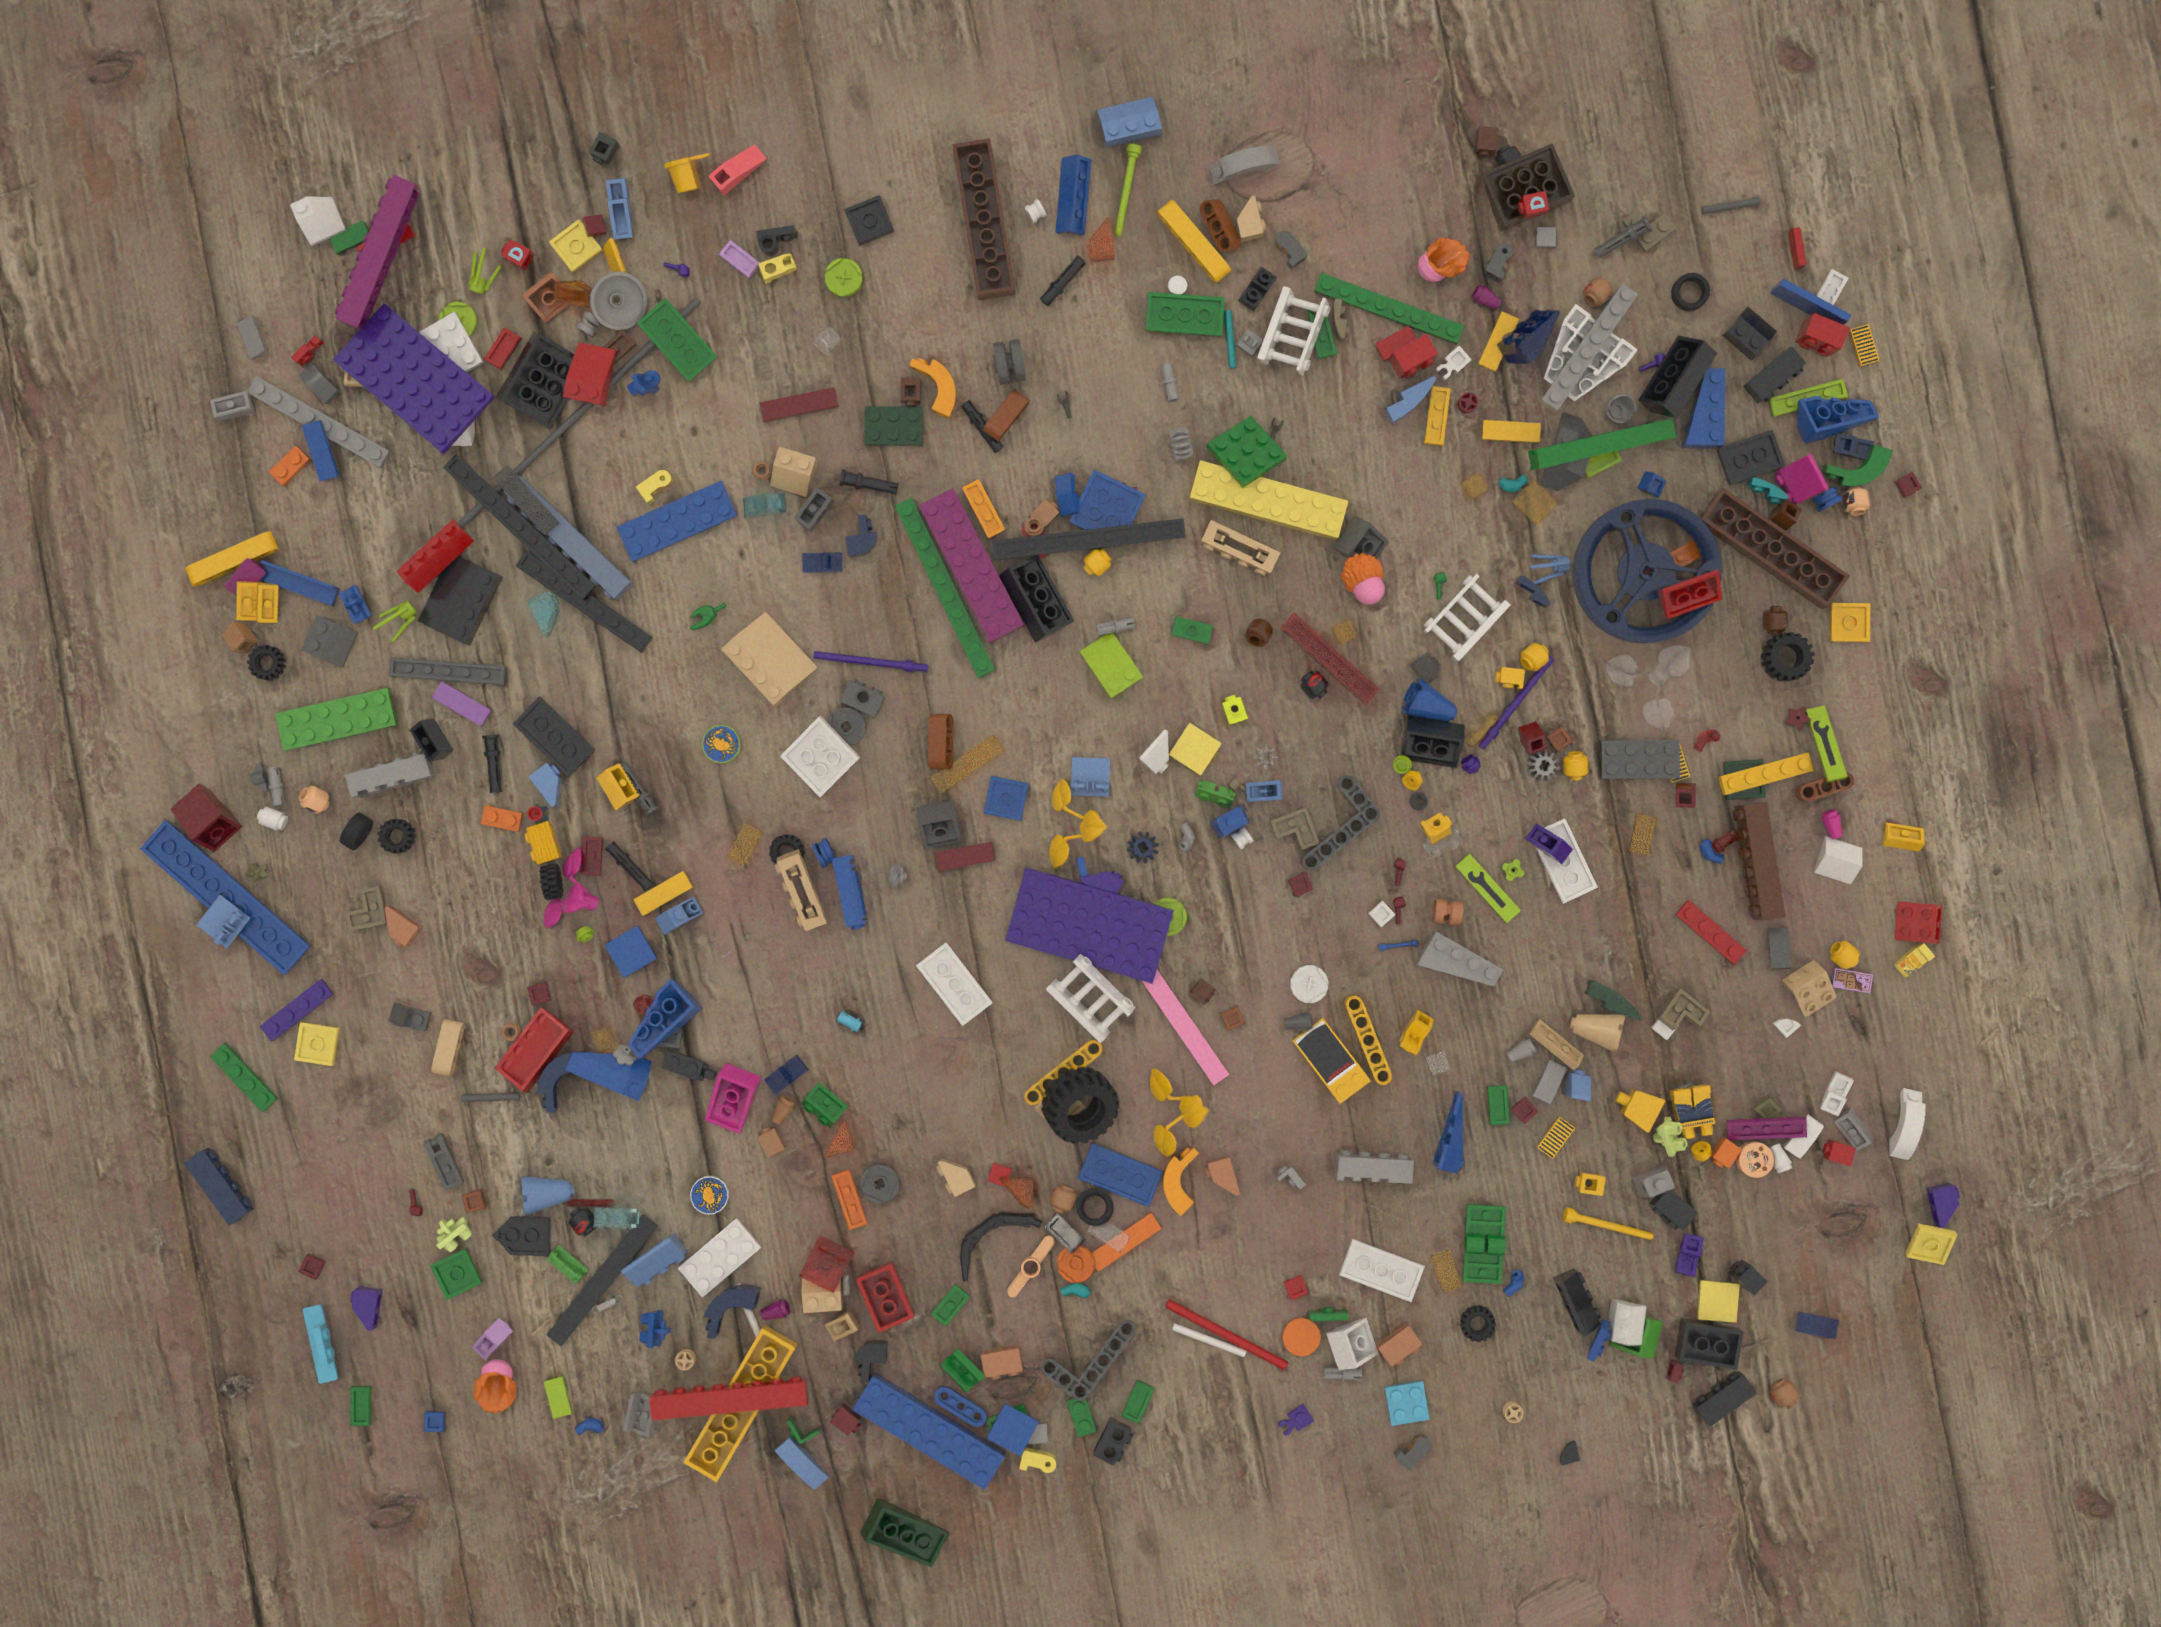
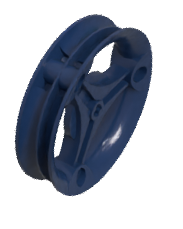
M1661 499L1635 500L1622 504L1600 516L1582 536L1573 561L1574 591L1586 616L1605 633L1632 643L1665 641L1678 637L1696 626L1707 615L1713 603L1683 613L1668 623L1654 627H1639L1627 624L1625 613L1637 600L1648 601L1659 598L1658 590L1683 582L1682 580H1675L1676 571L1693 574L1692 578L1718 569L1721 583L1722 561L1713 534L1696 514L1671 501ZM1622 513L1628 514V523L1622 522ZM1642 516H1654L1669 520L1681 527L1695 543L1701 558V564L1696 569L1675 564L1672 555L1664 547L1646 541L1638 521ZM1631 526L1639 543L1634 546L1626 528ZM1615 529L1620 531L1626 551L1620 558L1617 567V576L1621 587L1609 605H1602L1593 588L1591 565L1598 544L1607 532ZM1644 567L1650 569V573L1644 575ZM1626 592L1631 598L1620 610L1615 605ZM1609 612L1615 615V620L1612 623L1606 618Z

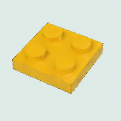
M1831 603L1830 642H1870V603Z

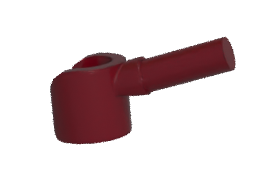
M1397 858L1393 867L1399 869L1395 885L1399 886L1406 863L1404 860Z
M1402 896L1393 900L1396 924L1401 922L1400 908L1406 906Z
M414 1189L409 1190L411 1198L409 1213L412 1216H422L423 1208L416 1205Z

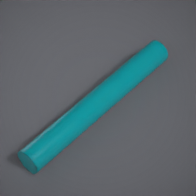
M1226 310L1224 311L1228 363L1229 368L1233 369L1237 367L1232 311Z

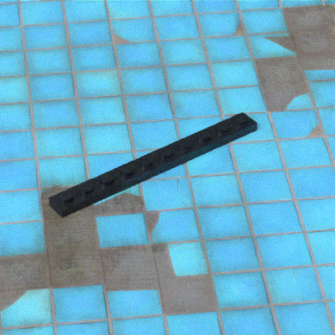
M455 454L443 467L577 596L584 600L594 590L596 586L461 457Z
M1181 518L994 540L992 543L994 560L1181 539L1186 538L1184 519Z

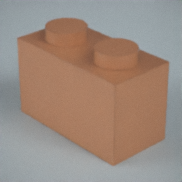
M1406 1322L1377 1343L1376 1346L1390 1366L1393 1367L1394 1365L1399 1366L1405 1361V1357L1410 1353L1411 1355L1417 1353L1421 1349L1422 1342Z
M1019 1345L981 1351L985 1378L989 1377L990 1380L998 1379L1004 1374L1016 1376L1020 1374V1371H1023Z

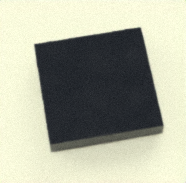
M880 195L844 209L859 246L894 232Z

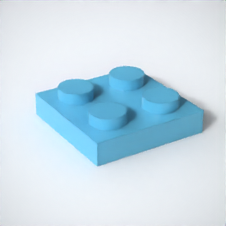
M1422 1380L1384 1386L1391 1426L1430 1420Z

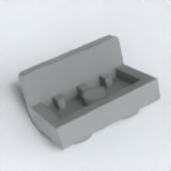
M643 1392L631 1394L628 1400L627 1414L624 1419V1432H635L646 1437H652L656 1420H651L649 1394Z

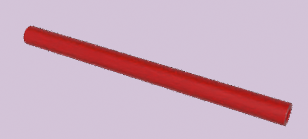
M1171 1299L1167 1301L1165 1308L1282 1370L1286 1369L1288 1361Z

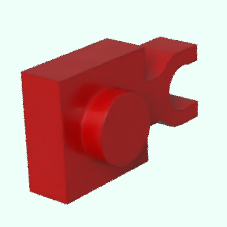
M314 335L307 345L304 344L291 358L301 366L306 365L313 359L314 351L324 342Z

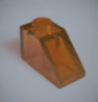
M1110 217L1105 218L1089 239L1090 245L1086 246L1087 256L1092 258V263L1115 260Z

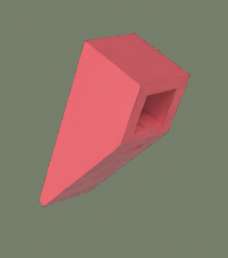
M754 144L724 162L708 177L720 193L725 196L764 163L767 158Z

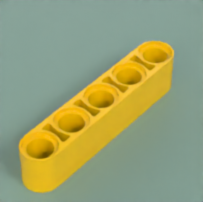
M1171 199L1157 211L1163 223L1215 283H1218L1231 272V268L1174 200Z
M268 531L185 567L192 586H200L237 570L246 558L258 561L279 551L272 532Z
M1350 995L1345 999L1344 1006L1372 1077L1378 1084L1387 1085L1392 1079V1074L1364 1003L1358 996ZM1350 1000H1358L1359 1005L1356 1009H1350ZM1359 1017H1364L1366 1020L1363 1027L1356 1025V1020ZM1366 1035H1371L1373 1038L1370 1045L1363 1043V1038ZM1373 1053H1379L1380 1059L1376 1063H1372L1370 1060ZM1380 1071H1386L1387 1077L1383 1081L1378 1080L1377 1077Z
M1096 1039L1087 1041L1030 1086L1025 1092V1101L1029 1105L1039 1104L1042 1098L1046 1097L1044 1094L1046 1088L1043 1086L1044 1080H1056L1059 1075L1058 1070L1061 1067H1066L1068 1070L1072 1068L1077 1070V1067L1087 1066L1102 1053V1044ZM1096 1043L1099 1046V1051L1091 1053L1088 1050V1046ZM1076 1055H1081L1084 1058V1062L1081 1065H1076L1073 1062V1058ZM1036 1091L1039 1098L1032 1101L1028 1098V1093Z

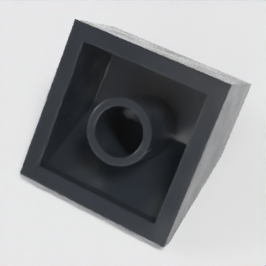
M1747 307L1722 336L1747 358L1753 360L1766 347L1777 331L1751 308Z

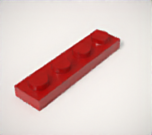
M1689 900L1676 912L1675 915L1731 964L1735 965L1747 951Z

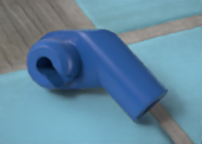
M1704 839L1700 845L1703 858L1721 864L1724 855L1715 853L1712 842L1709 839Z
M1519 1270L1512 1271L1511 1284L1503 1289L1508 1297L1523 1287V1273Z
M590 1417L574 1429L578 1435L583 1434L587 1430L601 1433L604 1430V1425L599 1419Z

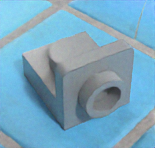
M1291 1164L1289 1166L1284 1165L1277 1170L1276 1178L1278 1181L1289 1175L1287 1180L1293 1187L1297 1186L1301 1189L1306 1185Z

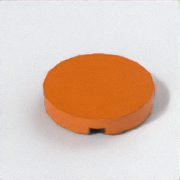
M1080 1245L1073 1254L1064 1248L1057 1258L1059 1274L1070 1283L1086 1281L1095 1270L1093 1253L1083 1245Z
M1298 1317L1293 1318L1285 1325L1282 1339L1284 1346L1290 1353L1302 1357L1316 1351L1320 1344L1321 1335L1319 1328L1313 1321H1310L1309 1318Z

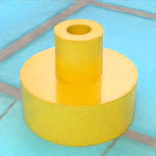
M1408 771L1402 778V782L1407 789L1415 791L1422 785L1423 779L1419 771Z
M1699 1141L1692 1145V1155L1696 1160L1704 1162L1711 1157L1712 1150L1709 1143Z

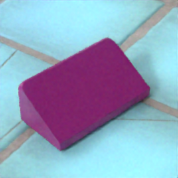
M246 558L224 584V588L236 595L237 581L259 582L266 574V570L262 564Z

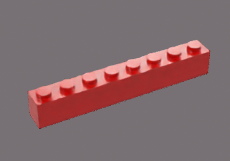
M802 1376L790 1377V1380L773 1378L771 1382L753 1380L751 1384H744L742 1381L733 1382L730 1386L718 1383L709 1388H705V1385L694 1386L693 1389L685 1390V1387L674 1388V1391L666 1392V1389H658L650 1395L649 1401L651 1420L807 1406L809 1397L807 1378L802 1379Z

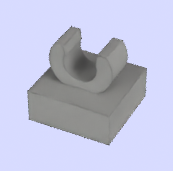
M1248 329L1236 346L1252 357L1262 344L1263 339Z

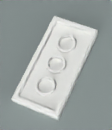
M1563 818L1544 827L1562 838L1573 848L1563 864L1558 863L1536 848L1561 903L1564 904L1598 888L1566 819Z
M947 942L916 965L962 1026L993 1003Z
M1352 1238L1339 1275L1412 1302L1425 1266Z

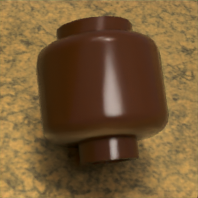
M1770 606V610L1763 612L1762 627L1767 631V634H1783V631L1788 629V612L1782 610V606Z
M1255 619L1250 623L1245 632L1246 640L1254 647H1263L1270 640L1273 628L1266 620Z

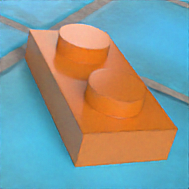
M294 446L269 473L282 486H285L311 459L298 446Z
M485 805L481 824L520 832L524 813Z

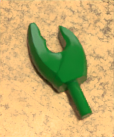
M723 603L715 608L711 605L697 608L690 618L701 615L702 621L697 622L690 629L697 630L708 626L716 618V612L726 608V604Z

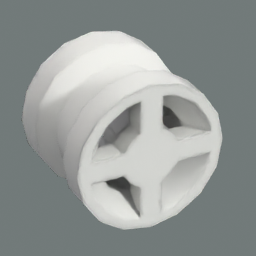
M1038 199L1034 200L1033 204L1024 206L1033 224L1037 222L1038 218L1047 216Z
M1244 826L1237 833L1233 832L1230 834L1240 850L1247 843L1251 844L1254 842Z

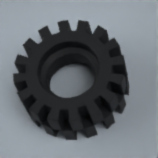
M268 645L257 646V649H253V653L248 655L250 657V660H247V664H250L248 669L258 679H277L279 674H283L282 669L286 668V665H284L286 659L283 658L284 654L278 648ZM266 655L273 659V666L269 670H264L260 666L261 658Z
M390 819L384 822V825L379 828L381 829L380 832L377 834L379 835V838H377L378 842H381L380 846L390 853L407 852L408 849L412 848L411 845L415 843L413 839L416 838V834L413 833L415 830L411 828V824L401 819ZM394 829H400L403 832V840L398 844L390 840V833Z
M784 834L778 836L769 847V856H771V861L777 864V857L781 856L780 848L785 844L791 845L794 851L799 849L804 859V844L794 835Z
M558 864L541 866L540 883L544 898L546 900L562 898L563 880Z
M1474 1305L1471 1308L1468 1307L1463 1312L1462 1318H1460V1326L1467 1338L1473 1342H1481L1482 1340L1487 1341L1488 1337H1492V1333L1495 1332L1496 1322L1488 1308ZM1477 1316L1485 1320V1327L1480 1331L1473 1330L1470 1325L1471 1320Z

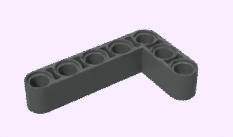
M1350 775L1340 777L1337 781V787L1357 813L1302 857L1301 864L1306 870L1317 869L1379 819L1380 811ZM1345 778L1351 781L1349 789L1342 787L1341 783ZM1357 793L1363 796L1361 804L1354 802L1353 798ZM1369 808L1375 811L1373 819L1366 817V811ZM1354 820L1360 823L1358 831L1351 829V823ZM1339 832L1345 835L1343 843L1336 841L1335 837ZM1324 844L1330 847L1328 855L1321 853L1320 849ZM1309 856L1315 859L1313 867L1306 865L1305 861Z
M1131 1320L1122 1321L1080 1378L1053 1358H1049L1042 1363L1041 1371L1078 1401L1085 1400L1134 1336L1136 1325ZM1125 1323L1131 1324L1133 1328L1131 1334H1125L1122 1331V1326ZM1113 1339H1118L1121 1342L1120 1349H1112L1111 1341ZM1101 1355L1109 1357L1108 1365L1100 1364L1099 1357ZM1052 1362L1055 1365L1053 1373L1046 1371V1363ZM1090 1370L1096 1371L1098 1375L1096 1381L1088 1379L1087 1374ZM1063 1374L1070 1376L1071 1381L1068 1385H1064L1061 1382ZM1078 1386H1083L1086 1389L1085 1396L1080 1397L1076 1394Z

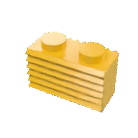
M621 764L606 769L596 777L615 810L627 806L639 796Z
M551 821L526 828L527 833H524L526 842L531 844L533 851H530L533 862L541 865L562 858Z

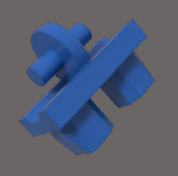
M655 370L646 371L645 374L635 373L631 376L633 382L627 385L628 390L633 396L657 393L659 388L656 386L660 383V375Z
M353 585L349 589L338 593L354 624L372 616L357 585Z
M656 1310L641 1315V1323L648 1325V1331H641L639 1341L647 1344V1348L660 1346L661 1340H665V1334L671 1333V1328L666 1327V1320H663V1310Z

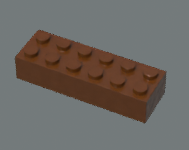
M1767 802L1734 806L1733 819L1735 822L1737 821L1738 827L1736 829V838L1738 841L1740 840L1741 846L1739 848V856L1741 860L1743 859L1744 864L1742 875L1744 879L1746 878L1747 883L1745 894L1747 898L1749 897L1750 905H1748L1749 915L1752 916L1753 920L1786 917Z

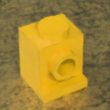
M1501 667L1499 671L1495 672L1494 682L1502 684L1503 688L1513 689L1516 686V690L1523 689L1525 670Z
M1441 812L1426 821L1420 822L1422 830L1431 844L1452 833L1450 827L1452 825L1451 820L1447 815L1443 817Z
M1580 1172L1579 1176L1575 1177L1574 1186L1578 1187L1577 1191L1580 1193L1603 1196L1606 1177L1601 1174ZM1587 1179L1591 1180V1184L1589 1186L1585 1185Z

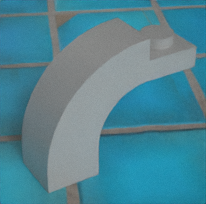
M1258 146L1220 158L1219 162L1210 165L1209 169L1214 185H1219L1244 173L1267 171L1280 165L1275 146Z

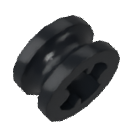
M1415 793L1411 796L1409 803L1413 809L1421 810L1427 806L1428 799L1423 793ZM1416 796L1424 800V803H1421V807L1414 804V799H1417Z

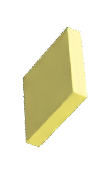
M579 219L549 241L572 273H575L603 251L593 236L587 237L585 227Z
M1189 723L1169 753V756L1201 776L1222 743Z
M300 1022L294 1060L334 1066L340 1028Z
M1918 1223L1906 1250V1257L1944 1265L1957 1238L1956 1231Z
M1700 1280L1697 1319L1737 1323L1740 1284Z

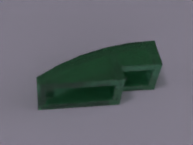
M1589 979L1584 994L1601 999V1008L1641 1021V1015L1624 997L1606 985Z

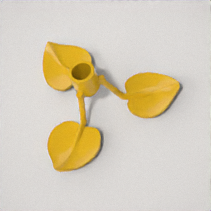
M1063 778L1059 780L1052 793V806L1056 811L1064 809V811L1083 821L1080 824L1081 834L1064 838L1062 835H1056L1053 838L1049 848V857L1055 869L1062 866L1068 858V840L1082 838L1084 842H1091L1101 836L1102 832L1107 828L1094 810H1089L1082 816L1068 809L1067 805L1071 801V791L1068 783Z
M1153 1068L1150 1075V1089L1154 1097L1161 1102L1165 1101L1166 1098L1168 1100H1181L1179 1108L1182 1115L1165 1128L1162 1125H1157L1153 1132V1139L1157 1149L1164 1156L1168 1157L1174 1154L1177 1146L1175 1137L1169 1131V1128L1182 1118L1188 1127L1195 1128L1202 1123L1208 1113V1109L1203 1107L1202 1100L1198 1095L1191 1097L1185 1095L1181 1097L1170 1096L1172 1087L1169 1080L1158 1069Z

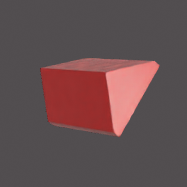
M1718 569L1658 590L1657 594L1666 618L1669 619L1722 600Z

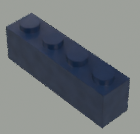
M210 1148L203 1149L184 1163L229 1226L254 1210L252 1202L247 1196L242 1194L240 1185L229 1176V1170L226 1166L221 1165L218 1155L214 1150Z

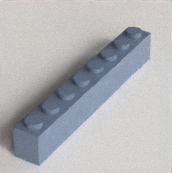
M519 476L504 491L508 496L506 500L513 507L517 505L521 509L520 514L527 520L531 518L535 522L533 526L540 533H547L549 535L547 539L555 547L559 545L563 549L561 553L569 560L573 558L577 562L575 566L582 573L586 571L590 575L588 579L596 586L600 584L604 588L602 592L609 599L619 600L633 585L616 566L524 478Z

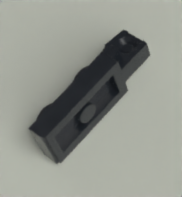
M667 1050L662 1069L697 1081H703L704 1077L713 1080L717 1073L707 1069L709 1064H706L704 1061L672 1050Z

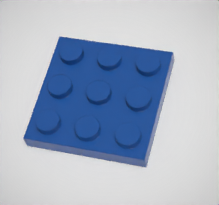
M1094 470L1079 500V513L1073 514L1069 522L1085 530L1130 525L1133 523L1146 494Z

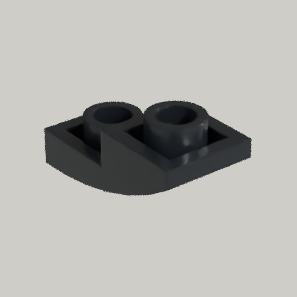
M1261 266L1238 301L1252 311H1255L1277 277Z

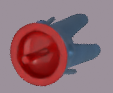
M535 804L528 809L527 816L536 824H539L538 820L547 821L548 816L544 815L543 812L548 808L546 806L539 807Z

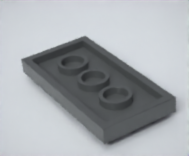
M1680 740L1601 741V779L1680 778Z

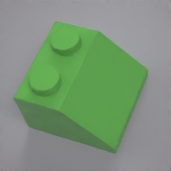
M1645 1315L1642 1345H1625L1610 1340L1609 1346L1641 1358L1654 1359L1663 1321Z

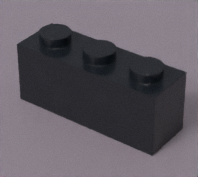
M1790 346L1743 387L1757 403H1760L1762 400L1766 403L1774 396L1773 391L1775 389L1781 390L1789 383L1787 381L1788 378L1791 376L1795 378L1803 371L1801 367L1806 362Z
M1740 1371L1730 1373L1724 1382L1713 1385L1710 1392L1699 1395L1695 1399L1696 1402L1692 1404L1709 1427L1757 1394Z

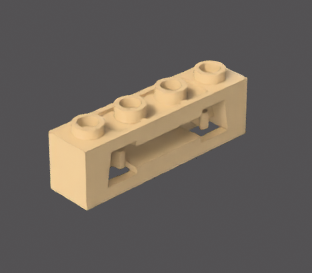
M1213 520L1210 521L1201 540V544H1204L1203 548L1206 550L1221 552L1220 556L1223 558L1238 560L1237 564L1248 568V566L1255 568V572L1262 576L1271 574L1280 555V552ZM1228 536L1227 539L1254 552L1258 550L1260 552L1257 553L1255 558L1257 561L1252 560L1253 557L1226 544L1224 546L1214 542V540L1222 544L1225 537Z
M799 849L777 857L775 868L778 875L782 874L784 878L782 885L785 892L790 893L791 899H789L792 909L797 910L799 916H796L799 926H803L806 932L827 924V917ZM796 865L799 867L800 879L810 901V905L805 906L807 914L804 912V903L793 879V876L798 875Z

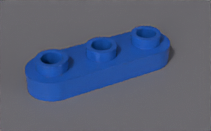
M941 1386L936 1390L934 1398L939 1406L974 1427H980L985 1423L987 1413L984 1408L948 1386ZM941 1393H947L948 1397L942 1398ZM963 1403L964 1408H958L957 1404ZM974 1413H980L981 1417L975 1418Z

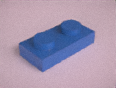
M1602 1319L1588 1351L1587 1359L1593 1362L1597 1355H1602L1604 1345L1602 1344L1604 1340L1608 1341L1612 1331L1609 1330L1610 1322Z

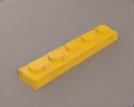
M1808 752L1718 776L1722 794L1727 795L1814 770Z

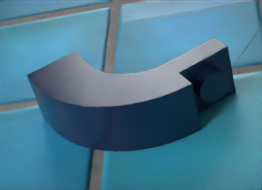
M572 1052L554 1059L546 1066L540 1076L537 1094H545V1097H543L544 1109L546 1108L547 1113L558 1111L557 1084L564 1074L569 1073V1071L565 1070V1067Z
M742 1284L722 1291L709 1304L704 1317L710 1318L706 1325V1331H708L707 1338L715 1339L719 1335L723 1315L727 1309L741 1307L753 1311L757 1307L761 1288Z

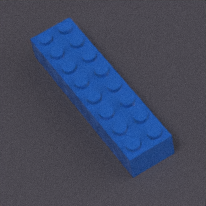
M875 1372L852 1409L983 1490L986 1489L1005 1458L1004 1450Z

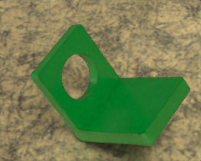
M793 1416L787 1420L790 1427L788 1428L789 1433L793 1439H797L799 1444L814 1437L821 1431V1427H818L803 1436Z

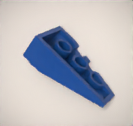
M1813 396L1798 401L1797 429L1805 444L1826 439L1837 433L1879 418L1874 405L1869 400L1850 399L1849 401H1844L1834 397L1822 399V396Z
M572 1051L565 1070L639 1101L647 1084L652 1061L637 1057L630 1066L626 1064L619 1065L616 1061L617 1059L613 1057V1053Z

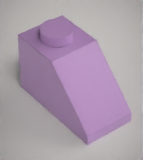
M498 1318L482 1334L472 1348L486 1360L513 1331L506 1322Z

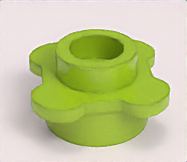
M1518 859L1502 865L1508 881H1513L1516 877H1523L1524 871L1521 870Z

